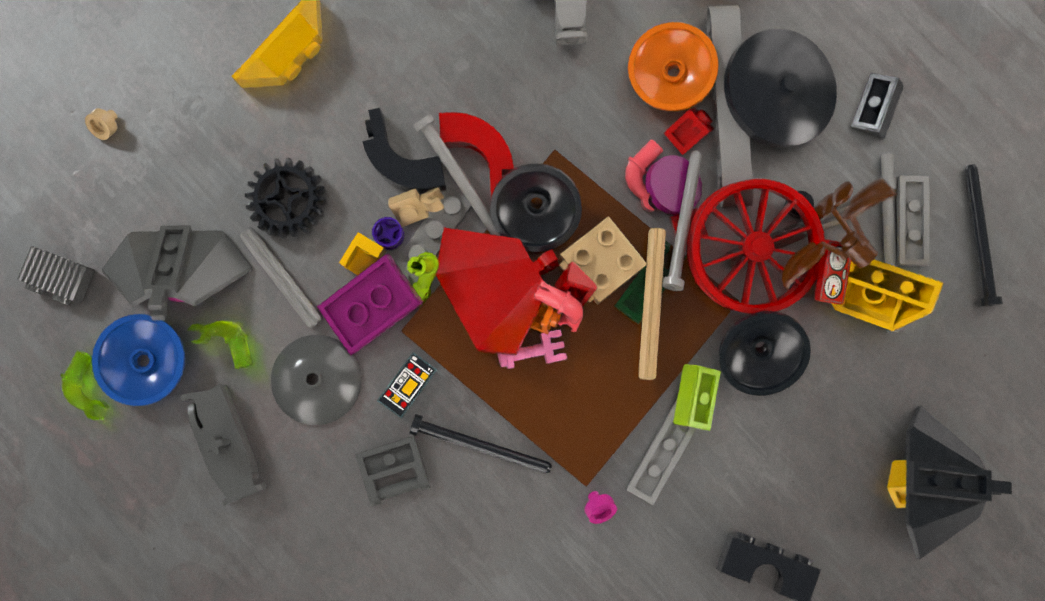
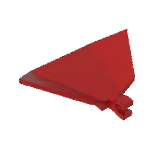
M444 227L436 277L476 349L484 353L517 355L543 302L533 299L540 282L543 280L541 275L559 266L558 258L551 249L532 262L521 240L518 238Z

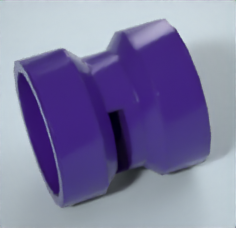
M383 217L376 221L372 228L374 240L387 251L398 249L404 242V230L394 218Z

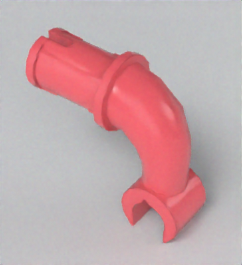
M652 139L634 157L628 158L625 171V180L628 188L641 200V207L647 212L655 210L648 203L651 195L647 193L643 175H646V169L663 152V149Z
M542 280L533 299H537L557 309L558 314L562 312L558 323L561 327L562 324H565L572 328L571 332H577L583 318L582 304L571 295L570 291L565 293Z

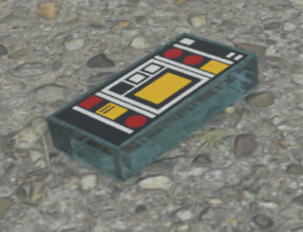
M412 352L377 401L402 419L438 370Z

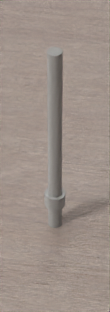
M882 154V177L879 179L885 180L894 191L898 190L897 177H894L893 154ZM895 196L882 201L884 263L897 267ZM886 329L887 333H898L899 329L896 331Z

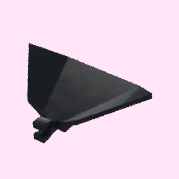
M917 406L906 431V527L916 559H922L980 518L986 502L992 501V495L1012 494V482L992 480V471L985 469L980 457L922 406Z

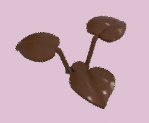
M874 180L856 193L850 201L851 205L844 210L842 216L838 212L837 207L845 203L853 193V185L848 181L838 186L833 193L825 196L814 207L819 219L832 212L847 235L840 242L842 250L826 242H820L818 245L811 242L798 250L787 261L782 272V283L787 290L795 279L822 258L825 249L839 255L843 260L849 257L858 268L867 266L875 259L878 251L865 237L856 216L886 199L897 196V193L885 180ZM845 220H851L856 232L851 230Z

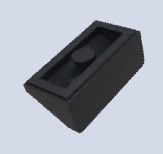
M876 73L870 74L851 126L853 129L885 139L903 90V84L899 77Z

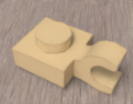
M439 187L433 188L419 195L415 188L389 198L388 206L400 225L404 227L428 218L429 211L438 212L442 210L444 205L441 199L444 198V195Z

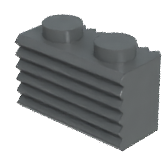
M31 246L17 280L25 282L24 288L41 295L44 290L54 293L53 300L70 305L71 301L83 302L95 270Z

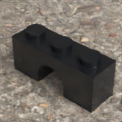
M738 532L737 537L728 534L716 567L718 571L750 583L755 570L759 566L771 564L777 572L775 592L796 601L811 600L821 571L812 566L814 560L797 553L794 559L783 555L785 549L767 543L765 548L754 544L756 538Z

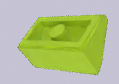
M685 364L683 366L673 420L674 424L707 431L711 430L721 371L699 365Z

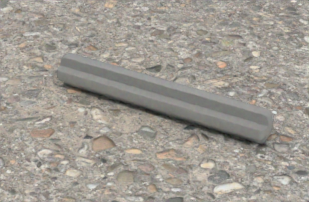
M253 228L245 230L240 235V239L305 324L310 328L319 324L322 320L321 315Z

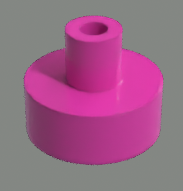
M598 491L591 492L588 495L589 502L585 505L584 511L591 523H603L611 519L617 512V506L610 495H600Z

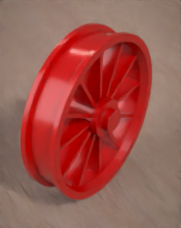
M750 179L735 182L712 193L696 210L690 223L686 245L688 266L699 288L711 300L722 307L749 314L761 311L777 312L796 303L811 289L818 277L820 260L803 273L798 280L795 279L792 282L793 286L791 289L776 298L764 261H767L782 274L784 267L774 260L771 255L775 252L793 256L796 252L774 248V242L807 231L808 244L814 242L818 245L820 242L825 241L823 227L819 216L810 202L792 187L769 179ZM742 190H761L754 230L740 192ZM771 192L782 197L788 203L762 232L768 195ZM732 194L746 234L715 208ZM794 207L805 226L771 238V232L791 208ZM712 213L741 238L740 242L702 235L709 215ZM701 239L737 245L739 250L702 263L700 242ZM741 254L742 258L721 283L715 287L704 268ZM748 261L741 302H738L723 294L722 291ZM757 263L769 301L749 304Z

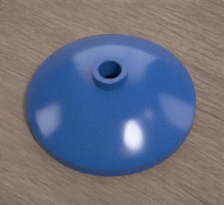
M145 314L124 316L107 326L98 337L92 354L93 374L100 388L113 400L130 406L150 405L164 399L176 388L185 368V350L177 332L165 321L152 320L150 315ZM143 356H148L149 364L144 367L141 364V359Z

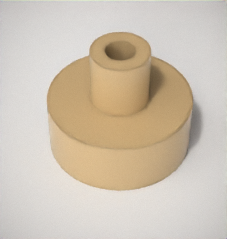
M96 108L85 117V124L95 137L107 140L117 131L115 120L118 117L113 110L105 111L104 109Z

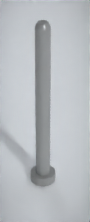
M431 114L419 120L413 125L415 130L423 132L489 233L500 236L492 222L491 212L433 127L432 123L435 120Z
M693 151L690 154L669 276L664 277L662 287L668 290L682 291L685 281L681 279L702 161L700 151Z

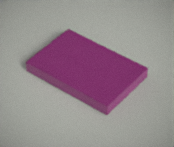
M385 254L319 304L317 308L351 356L363 349L424 302L391 255Z

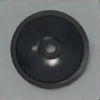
M526 164L512 169L500 179L492 194L490 212L492 222L500 236L520 239L526 251L543 252L559 247L574 234L581 220L582 201L574 182L561 170L545 164ZM538 197L542 200V203L535 205L531 200Z
M776 311L756 312L743 317L726 332L719 347V365L726 380L737 390L756 396L772 395L789 388L803 375L810 360L811 346L804 328L794 318ZM759 342H764L761 347H755Z

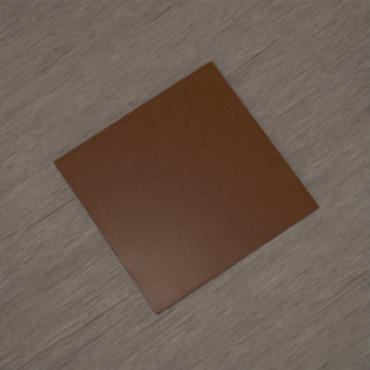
M554 149L543 164L553 166L569 176L576 185L582 201V215L576 231L565 243L552 249L558 258V263H562L560 259L561 253L608 216L646 262L648 232L651 228ZM538 197L531 200L535 205L542 203V200ZM672 245L669 252L664 256V267L667 270L671 265L674 248ZM527 251L532 262L547 252ZM686 257L681 273V279L685 281L683 290L673 291L665 289L662 293L656 378L653 380L639 378L642 320L637 325L614 307L639 272L598 305L594 300L590 303L587 301L582 307L583 318L577 332H571L572 328L565 324H562L561 327L558 324L556 328L551 326L550 331L561 329L562 336L558 338H550L551 343L563 341L565 346L564 348L553 350L554 355L566 353V360L546 364L544 355L514 361V368L507 369L506 366L501 367L498 354L484 353L476 349L441 284L404 326L401 332L587 487L681 373L683 366L690 362L732 310L715 303L699 288L690 272ZM558 266L541 275L545 283L554 287L564 271ZM708 275L711 282L717 287L719 284ZM726 289L722 291V293L728 296L729 298L739 302V300L735 298L731 293H729ZM530 328L521 347L524 348L541 343L540 334L542 332Z

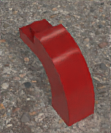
M459 112L439 113L440 137L447 148L473 150L480 154L488 164L492 198L493 191L502 175L514 169L512 155L504 138L488 122L476 116Z

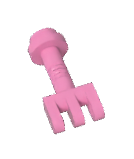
M561 329L550 331L548 335L541 333V343L524 348L521 347L517 355L498 354L500 366H506L507 369L514 368V361L544 355L546 364L566 360V353L554 355L553 350L564 348V342L551 343L550 339L562 336Z

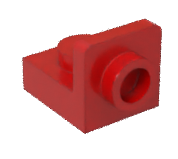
M694 107L682 115L664 134L678 151L684 155L714 130V127L711 125L713 120L702 108L698 110Z

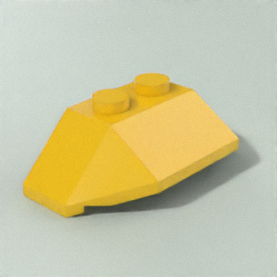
M301 0L242 66L234 72L231 77L241 88L284 85L288 80L292 81L301 71L300 66L307 59H312L316 56L322 43L320 0Z
M875 259L863 268H858L851 261L845 301L842 305L832 304L834 310L891 331H896L933 313L944 283Z

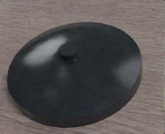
M776 28L754 34L735 49L725 70L724 93L730 113L739 127L759 143L775 148L799 146L817 137L827 127L833 116L837 101V86L832 67L820 48L810 39L797 32Z

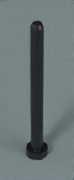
M975 164L967 165L965 171L984 298L980 299L981 307L1002 305V296H997L978 167Z
M416 414L409 432L411 435L417 436L418 432L545 474L551 471L552 464L548 461L423 421V416Z

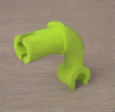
M424 252L410 258L407 264L408 271L419 276L417 282L412 287L424 303L431 295L430 287L439 267L437 257L430 252Z

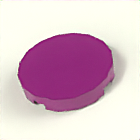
M676 155L662 157L650 166L646 174L645 187L647 193H650L653 198L651 201L655 207L666 214H680L689 161L684 157ZM700 174L693 208L698 204L702 196Z

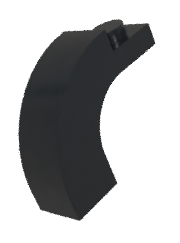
M381 109L368 110L370 119L365 120L368 137H374V139L362 142L369 160L379 175L388 183L403 191H410L416 188L419 194H423L437 187L441 191H446L447 188L439 156L420 160H410L399 156L389 145Z

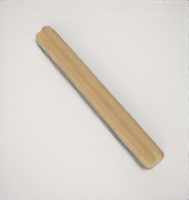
M651 228L648 232L639 378L644 380L655 379L657 370L666 231L662 228Z

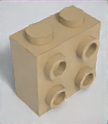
M609 216L561 253L560 259L562 263L559 264L564 271L571 261L574 262L597 285V290L588 300L589 303L594 300L597 305L647 265Z

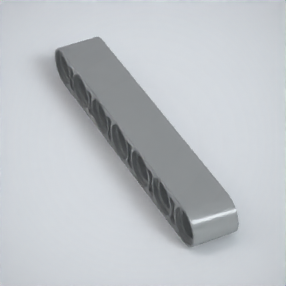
M739 5L708 6L707 35L712 41L718 56V75L712 88V104L719 189L735 182L753 179L750 137L739 127L731 115L724 93V75L728 61L735 49L742 43ZM753 189L740 191L745 206H752L754 198ZM733 194L720 202L721 207H737Z

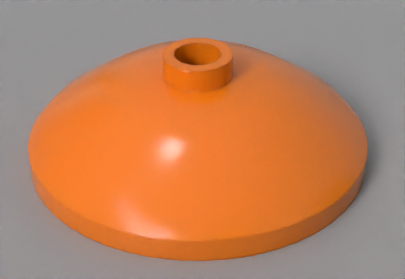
M681 22L663 23L649 29L637 40L629 56L628 74L634 91L646 104L663 111H681L697 105L710 93L718 75V56L712 41L700 29ZM676 68L679 70V74L674 77L670 76L668 72Z

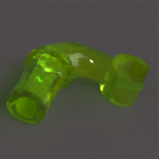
M221 320L207 325L197 323L187 329V331L199 329L203 333L199 339L190 341L194 344H206L210 341L211 337L216 336L225 338V344H229L235 369L253 365L246 340L249 336L233 322Z
M76 350L66 372L60 375L62 377L61 387L63 396L69 404L84 411L89 419H103V417L95 414L94 406L99 405L103 408H109L107 402L101 399L91 400L81 390V386L84 384L82 379L92 362V356L81 350Z

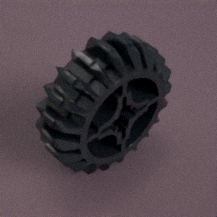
M286 158L284 166H282L279 159H274V168L272 169L267 163L263 164L266 172L262 175L260 172L254 171V175L258 179L257 183L249 181L247 184L254 189V192L245 193L247 199L253 200V202L246 205L248 211H255L251 214L250 219L253 222L259 221L257 227L261 231L268 228V235L272 237L279 230V237L286 239L288 230H290L292 237L297 238L298 228H301L307 234L309 228L306 224L310 221L312 225L317 226L318 221L313 216L315 214L323 216L325 213L318 207V205L327 204L326 198L318 196L326 192L324 186H317L322 181V178L319 175L312 176L314 169L311 166L304 169V163L301 160H298L294 167L291 158ZM286 176L302 179L308 188H291L286 180ZM275 181V190L271 194L266 195L264 199L267 188ZM285 190L291 196L288 198L287 207L281 201L284 199ZM306 198H309L305 210L297 217V206L305 202ZM265 208L282 209L283 214L286 216V221L271 219L267 215Z

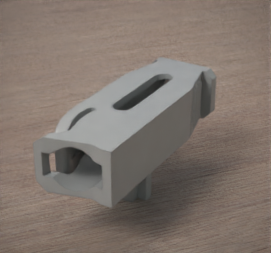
M554 0L556 45L585 44L587 39L586 0Z

